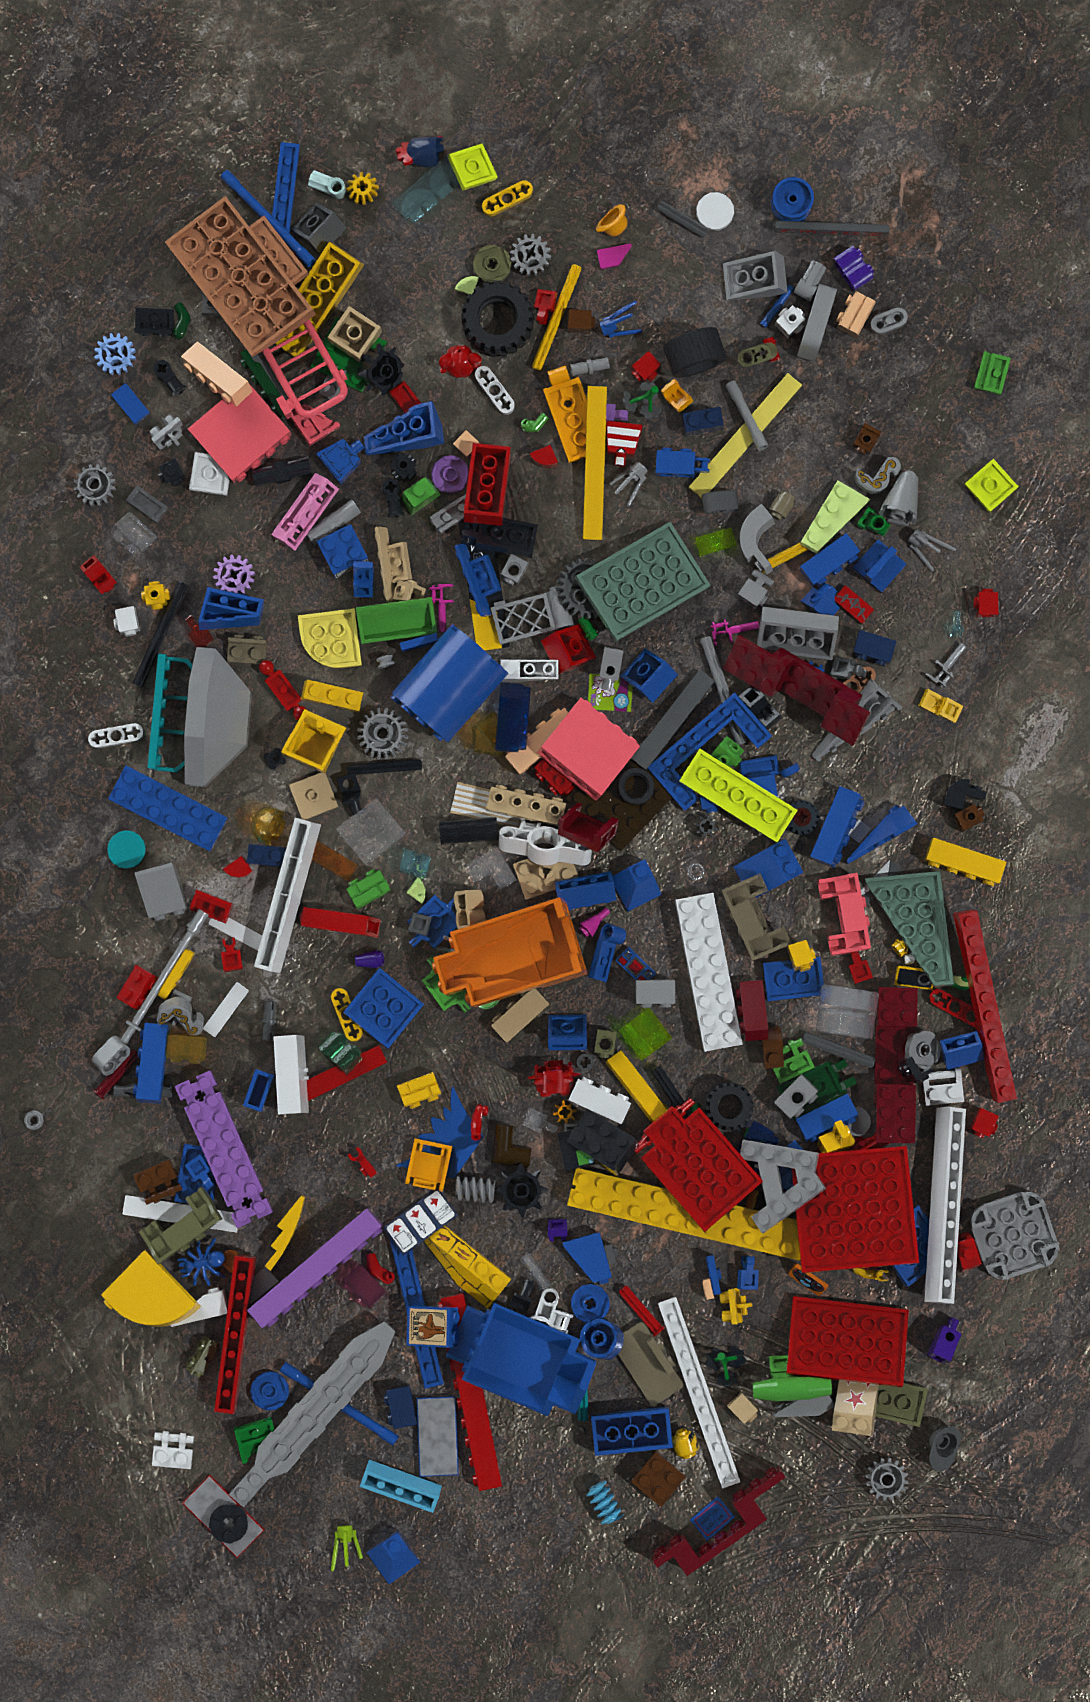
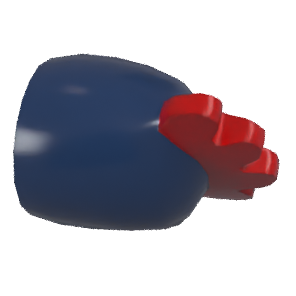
M443 136L412 138L409 142H402L401 147L396 149L397 160L403 162L405 166L410 164L424 168L438 166L439 153L444 150V146L440 143L443 141Z

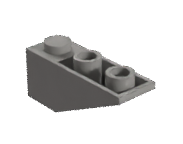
M828 1395L810 1400H795L786 1405L781 1403L774 1407L775 1411L772 1414L774 1417L819 1416L835 1407Z

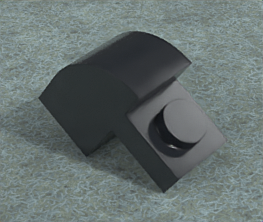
M750 686L739 695V698L767 730L782 718L780 713L768 702L765 695L755 687Z
M961 779L948 787L942 806L961 811L966 797L983 801L986 798L987 792L982 791V787L972 785L970 788V780Z

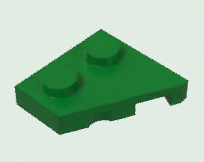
M271 1417L234 1427L243 1464L248 1462V1458L257 1452L258 1446L270 1432L274 1431Z

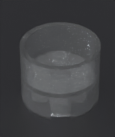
M822 985L815 1031L873 1040L879 993L841 986Z

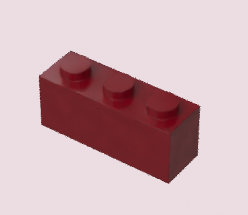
M763 980L739 982V989L736 990V999L741 1003V1006H738L739 1018L742 1017L743 1022H740V1033L744 1034L745 1041L768 1040V1021Z

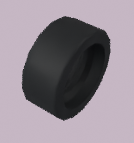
M633 768L627 770L622 774L618 782L620 797L630 805L644 804L650 799L654 791L653 778L643 769ZM637 775L645 779L647 791L642 797L633 798L626 793L625 782L631 776Z

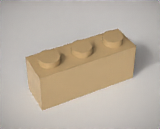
M536 989L521 993L522 998L518 1002L513 1000L506 1007L508 1011L505 1014L499 1013L491 1020L494 1023L491 1026L506 1043L549 1005Z

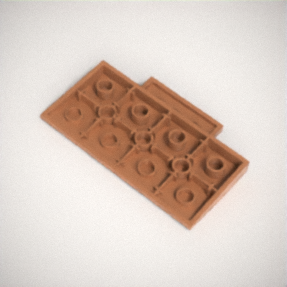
M226 196L165 241L252 357L284 338L316 315L312 307L295 287L298 282L309 275L304 266L265 216H262L252 225L248 226Z

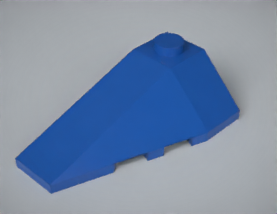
M430 401L414 405L405 414L396 416L389 424L382 425L364 436L366 455L423 449L444 444L443 427L434 403Z
M896 805L889 809V814L882 819L845 861L846 864L853 862L917 825V822L905 806L899 808Z

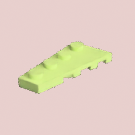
M837 480L800 544L817 553L870 499Z

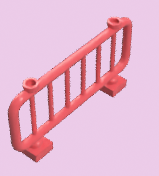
M310 319L303 323L306 328L305 330L271 349L267 348L262 351L289 398L285 400L282 395L276 399L286 419L294 416L291 411L293 409L303 418L315 417L342 402L348 392L345 380L348 379L343 369H337ZM308 332L315 346L278 365L271 352ZM318 349L325 362L288 382L281 368ZM327 365L334 378L297 398L290 385ZM333 382H337L340 388V393L310 411L302 408L299 401Z

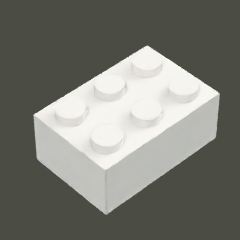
M585 1077L582 1080L577 1079L568 1100L622 1124L631 1105L628 1102L629 1097L620 1093L615 1096L610 1093L611 1089L602 1085L597 1088L592 1085L594 1081Z

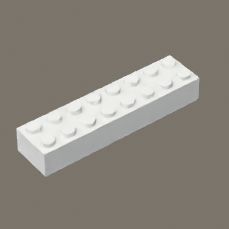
M714 893L675 900V906L703 1052L742 1045Z

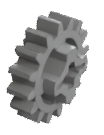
M525 234L524 240L517 238L518 245L513 243L512 247L515 250L510 251V255L515 256L511 258V263H515L514 269L520 268V274L526 271L527 276H530L531 272L537 276L538 270L543 273V266H549L546 260H551V255L548 254L551 252V249L545 248L547 241L541 242V236L535 239L534 234L531 235V238H528ZM539 247L543 251V257L538 253ZM534 251V257L531 256L527 260V254H531ZM518 253L523 257L522 263L519 261Z

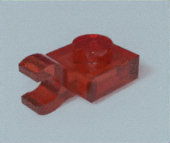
M192 615L185 619L192 629L188 635L196 647L203 648L214 641L208 630H199V626Z

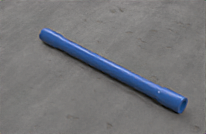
M229 170L221 174L220 178L260 218L262 216L266 217L283 241L307 267H311L315 263L316 259L284 229Z
M285 1362L280 1369L281 1373L297 1381L310 1390L314 1386L313 1383L315 1381L302 1374L300 1370ZM347 1404L343 1410L340 1409L392 1446L399 1437L350 1404Z

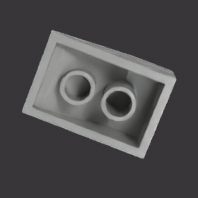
M776 251L723 263L726 299L728 301L771 297L788 293L784 256Z

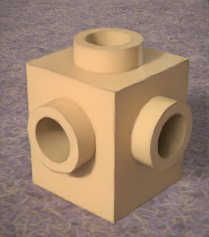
M407 579L406 582L398 581L392 599L398 602L421 599L424 597L426 589L417 585V582Z

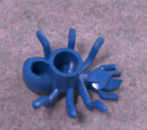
M213 1238L207 1246L205 1254L201 1253L200 1241L196 1242L199 1259L190 1252V1249L186 1250L187 1254L194 1259V1262L186 1258L177 1259V1261H185L178 1265V1267H184L180 1272H188L182 1275V1278L189 1276L193 1269L197 1268L193 1276L194 1286L197 1283V1277L201 1268L203 1278L208 1286L211 1283L206 1274L207 1269L223 1279L226 1277L212 1268L219 1267L226 1261V1256L221 1251L209 1253L216 1242V1238Z

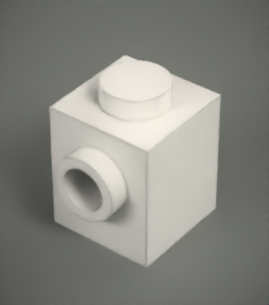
M131 606L115 610L116 619H113L115 630H119V633L121 635L124 634L125 637L136 635V632L140 631L136 608Z

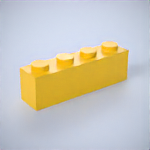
M934 837L930 841L924 859L931 867L939 868V866L947 868L946 871L957 875L960 872L965 874L964 877L975 881L978 878L983 880V884L994 887V884H1000L1006 866V861Z

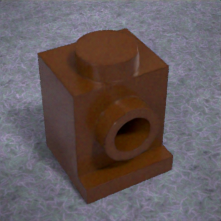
M864 423L852 447L861 455H869L881 431ZM864 437L869 438V439H870V442H868V443L864 442V441H863V438H864Z
M975 804L953 815L961 832L983 822L982 817L985 816L980 806L976 807ZM969 813L974 815L973 820L968 819Z

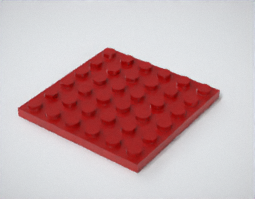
M907 1146L819 1153L816 1174L826 1189L796 1210L802 1273L919 1263ZM791 1168L793 1186L798 1184L795 1169Z

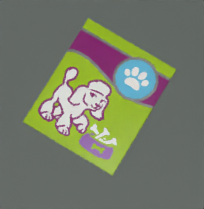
M589 674L588 701L594 709L631 712L633 687L622 679L620 675L618 681L614 680L613 691L601 689L603 678L599 677L600 674Z

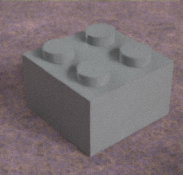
M635 980V1003L640 1004V1008H651L652 1004H659V1007H671V1004H675V980Z

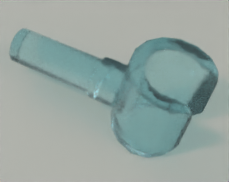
M956 611V622L950 634L952 638L955 632L959 633V638L962 637L964 627L960 623L961 611Z

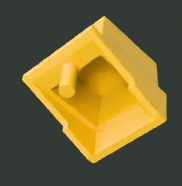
M304 709L281 753L325 774L347 728Z

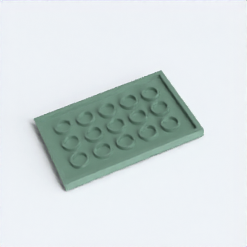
M671 522L575 577L615 642L711 586Z

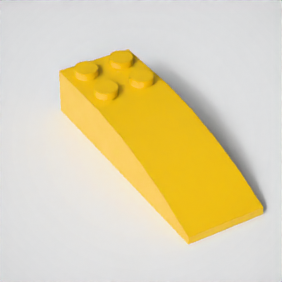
M332 242L327 244L310 270L309 275L298 289L316 314L310 318V321L317 334L365 265ZM304 324L296 328L294 331L286 335L284 338L277 341L275 344L278 345L283 341L305 330L306 328ZM307 332L281 348L295 357L304 352L313 340Z

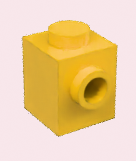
M807 940L788 945L787 951L794 971L800 970V972L811 969L814 963L813 959H816L813 948H809Z

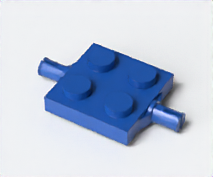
M434 895L417 912V914L432 917L427 936L416 934L409 941L413 947L421 940H424L435 949L444 940L443 936L448 937L450 932L457 928L456 915L453 911L455 908V904H453L454 898L446 904Z

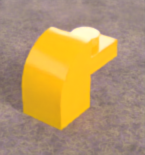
M842 1120L834 1123L833 1131L818 1138L817 1146L821 1153L841 1152L849 1150L855 1143V1140L848 1126H844Z

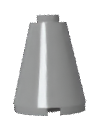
M907 470L900 473L880 508V516H886L888 518L887 521L901 526H908L911 522L913 525L916 523L919 478L913 471Z

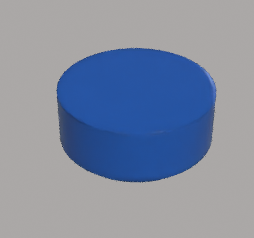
M794 763L780 772L783 778H786L798 772L800 767L797 763Z

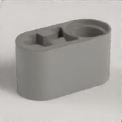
M113 1036L95 1053L92 1062L104 1075H110L129 1056L130 1048L121 1042L120 1037Z

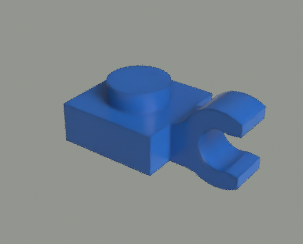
M201 1154L185 1165L195 1181L201 1179L207 1189L215 1186L208 1175L212 1170Z
M741 1256L743 1269H738L737 1289L758 1290L759 1270L754 1269V1256Z

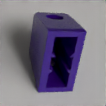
M949 1317L946 1326L943 1325L938 1328L926 1356L943 1364L951 1362L961 1337V1333L957 1331L960 1324L959 1320ZM945 1335L949 1337V1341L946 1340Z

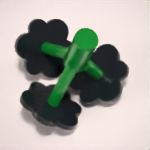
M732 1346L730 1351L727 1352V1357L718 1348H714L711 1353H707L706 1357L708 1360L706 1361V1366L713 1368L715 1371L723 1368L724 1371L723 1374L717 1376V1385L730 1387L738 1383L737 1373L727 1370L726 1364L728 1363L730 1367L734 1366L736 1369L744 1365L746 1359L743 1356L744 1351L742 1349Z

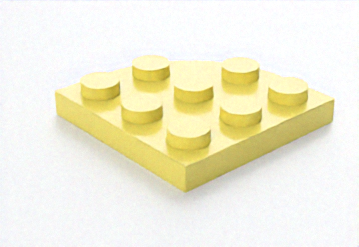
M355 608L298 616L302 644L307 653L316 662L330 668L362 666Z

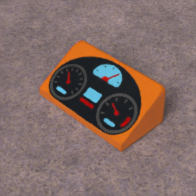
M795 1263L788 1272L791 1278L817 1296H820L828 1288V1284L814 1274L802 1273L801 1265Z

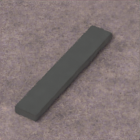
M699 670L634 753L631 760L646 771L715 680L702 670Z

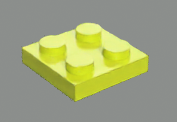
M483 143L448 155V160L462 191L495 181L498 178Z
M994 459L964 484L989 513L1019 487Z

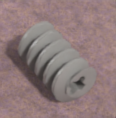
M457 1176L455 1196H458L459 1201L465 1195L466 1201H469L471 1196H473L474 1202H477L479 1197L483 1203L487 1197L489 1203L493 1202L495 1181L491 1184V1180L488 1178L484 1184L483 1179L480 1178L478 1183H476L475 1177H472L471 1181L468 1182L467 1177H464L461 1182L460 1177Z

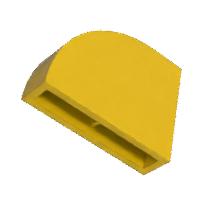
M146 1250L101 1294L105 1299L103 1301L104 1304L111 1310L114 1308L123 1317L151 1327L176 1324L193 1315L201 1307L162 1264H157L152 1254Z

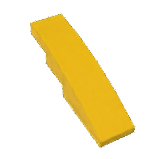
M301 1195L277 1225L283 1231L271 1245L276 1252L265 1265L270 1271L284 1254L295 1233L306 1198L304 1195Z

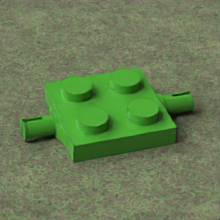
M431 956L430 959L433 963H435L433 956ZM428 958L426 961L433 969L432 962ZM434 970L422 979V982L443 1011L457 1004L464 1013L467 1012L464 1006L467 1010L471 1009L464 1000L467 990L449 996L444 995L438 988L437 982L440 980L438 974L434 973Z

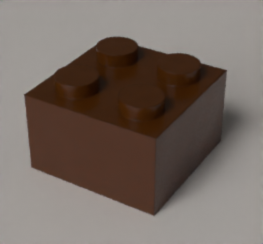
M654 1450L631 1478V1483L662 1507L686 1478V1475L657 1450Z

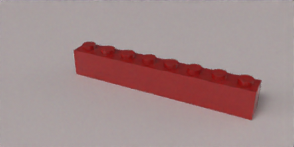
M239 1254L234 1256L214 1412L234 1414L237 1410L249 1312L247 1310L250 1308L257 1258L255 1256Z

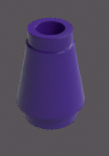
M376 949L355 955L356 966L369 968L384 966L383 951Z

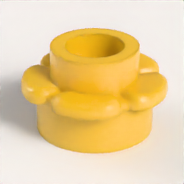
M896 939L895 943L891 945L899 957L908 954V947L903 940L899 941Z

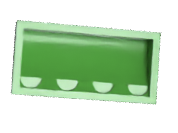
M432 597L356 607L361 644L437 633Z

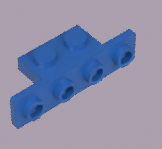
M458 544L455 546L456 557L461 562L462 573L468 581L469 592L474 597L476 610L481 617L490 616L492 612L486 597L501 591V587L489 555H483L472 560L465 544Z

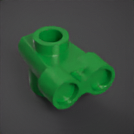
M868 507L858 521L857 526L863 530L869 529L884 537L891 524L884 517L877 515L876 510ZM879 524L883 525L881 528H876Z

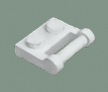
M960 1067L954 1068V1070L932 1072L928 1074L930 1078L923 1081L925 1106L964 1102ZM955 1077V1083L929 1085V1080Z

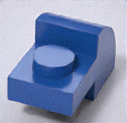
M354 561V597L373 598V562Z

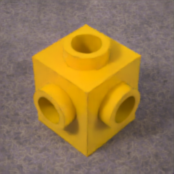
M158 581L149 582V585L144 586V591L141 592L143 603H146L147 607L151 608V610L163 609V606L168 604L167 600H170L169 589H166L164 584H160ZM158 592V595L154 598L151 596V593Z

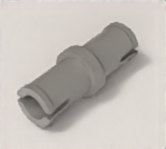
M607 357L596 360L586 359V362L570 364L572 376L585 373L590 375L595 371L610 369Z

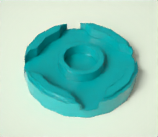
M127 830L121 831L112 836L109 841L108 856L113 864L120 868H134L145 858L146 845L142 837L137 833Z

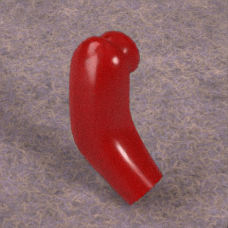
M478 1104L473 1112L470 1131L471 1139L474 1141L481 1138L482 1116L488 1115V1106Z
M375 1253L366 1255L369 1273L384 1284H391L395 1279L394 1273L386 1270L379 1264Z

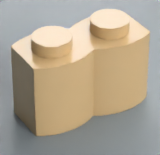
M456 891L454 894V904L457 910V928L461 929L485 921L482 891Z

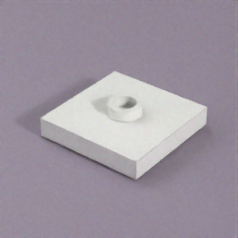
M195 452L189 490L227 496L230 482L228 475L209 454Z

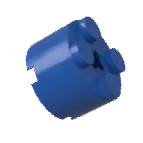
M604 1319L590 1321L584 1325L580 1333L582 1349L587 1355L597 1359H613L623 1347L624 1334L613 1322Z

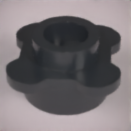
M274 748V751L264 754V759L268 761L271 770H275L277 766L286 763V758L282 756L280 748Z

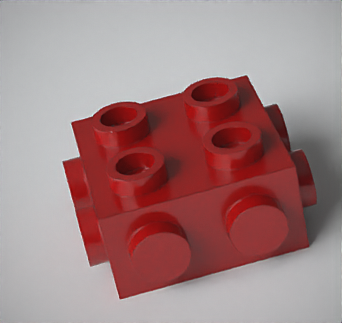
M542 759L534 767L536 770L534 774L542 782L546 780L549 784V790L554 795L559 794L562 796L565 794L567 796L575 788L572 781L545 759Z

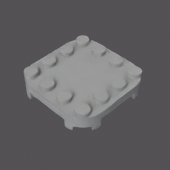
M1028 1191L1018 1192L982 1204L971 1213V1231L986 1272L992 1277L1001 1280L1010 1279L1045 1266L1047 1267L1056 1259L1060 1250L1059 1242H1057L1045 1206L1046 1204L1037 1194Z

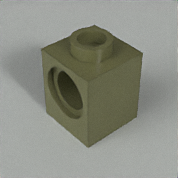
M597 1030L594 1053H598L597 1057L609 1058V1055H614L617 1032ZM602 1039L610 1041L611 1046L608 1050L600 1048L599 1043Z

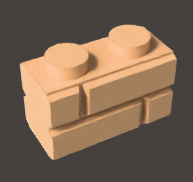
M857 291L853 296L849 295L845 302V305L848 307L845 312L841 311L836 319V322H838L837 329L857 338L876 302Z

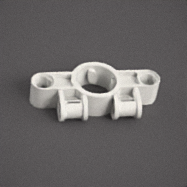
M522 820L519 828L506 826L499 831L498 847L501 851L528 856L536 864L553 865L557 862H565L576 865H588L591 862V849L558 835V830L555 828L541 827V823L533 824ZM549 843L555 847L542 849L537 847L536 844Z
M546 1288L542 1292L535 1315L529 1318L538 1320V1322L543 1324L548 1323L550 1327L568 1334L567 1328L570 1319L574 1315L556 1309L559 1299L558 1292L554 1288ZM547 1292L555 1294L556 1298L553 1302L545 1300L544 1296Z

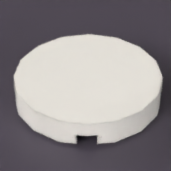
M718 192L709 193L703 196L697 205V219L700 224L709 230L720 231L731 223L734 215V206L726 195Z

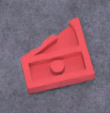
M305 403L301 405L306 411L313 409ZM293 410L294 416L290 418L309 446L340 428L338 422L328 419L322 413L312 418H303Z

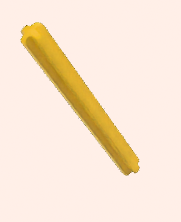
M573 264L571 266L533 361L532 368L535 370H542L580 275L581 267Z

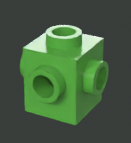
M726 736L711 756L730 768L731 766L736 768L741 762L742 758L740 756L745 750Z

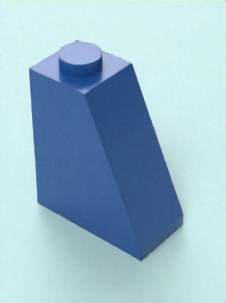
M600 1232L562 1242L563 1247L593 1283L597 1282L598 1285L609 1282V1278H612Z

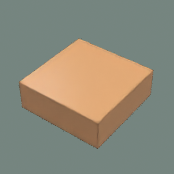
M465 430L453 445L468 457L472 453L473 443L480 444V442Z
M702 1279L705 1298L707 1300L713 1299L710 1279Z

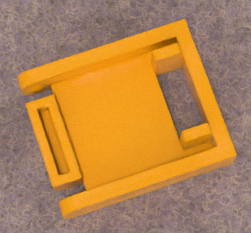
M414 1138L405 1184L409 1185L410 1178L413 1177V1186L436 1190L437 1183H441L439 1191L443 1192L452 1146ZM423 1144L442 1148L441 1155L422 1152Z

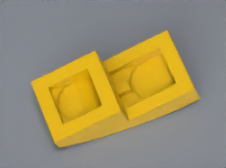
M930 689L925 690L918 705L920 708L953 723H956L963 708V705L948 697H943Z

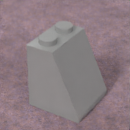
M171 862L135 872L149 919L160 921L166 919L165 915H182L184 910L188 909L177 866Z

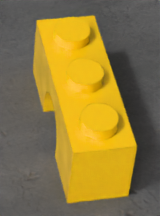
M307 679L304 681L301 700L316 704L332 705L338 707V709L357 713L360 710L363 692Z

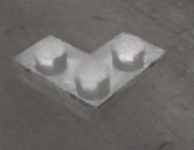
M497 847L464 866L473 883L489 874L492 875L500 890L517 881Z

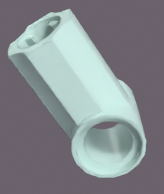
M317 171L311 173L308 187L332 195L335 199L345 197L347 189L342 179L333 178ZM341 185L340 191H333L334 186Z

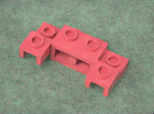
M858 873L818 880L820 900L836 899L842 934L827 937L830 957L870 950L871 944L867 928L870 926L868 915H865L864 911L866 900L861 895Z

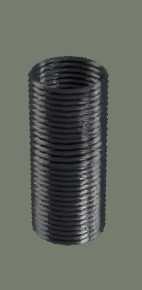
M496 816L491 818H468L466 822L465 819H459V822L458 819L439 821L441 845L498 841Z

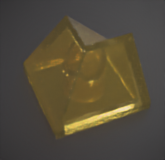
M495 711L472 727L475 753L494 755L498 759L511 747V743L513 746L519 740Z

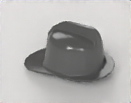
M951 1426L941 1427L931 1434L929 1439L931 1447L929 1462L934 1470L943 1472L952 1465L961 1442V1434L957 1428Z

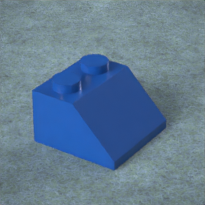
M644 648L620 677L644 698L653 703L678 674L666 661Z

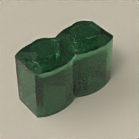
M333 1030L318 1046V1049L344 1074L348 1075L363 1059L360 1055L362 1051L355 1044L349 1045L347 1043L348 1039L343 1033L339 1032L337 1034Z

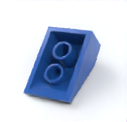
M786 839L733 867L741 882L761 873L768 889L767 892L804 873Z

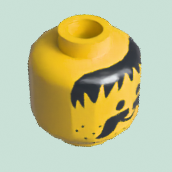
M686 1428L677 1430L676 1434L672 1437L675 1454L682 1459L695 1456L696 1451L699 1449L695 1433Z

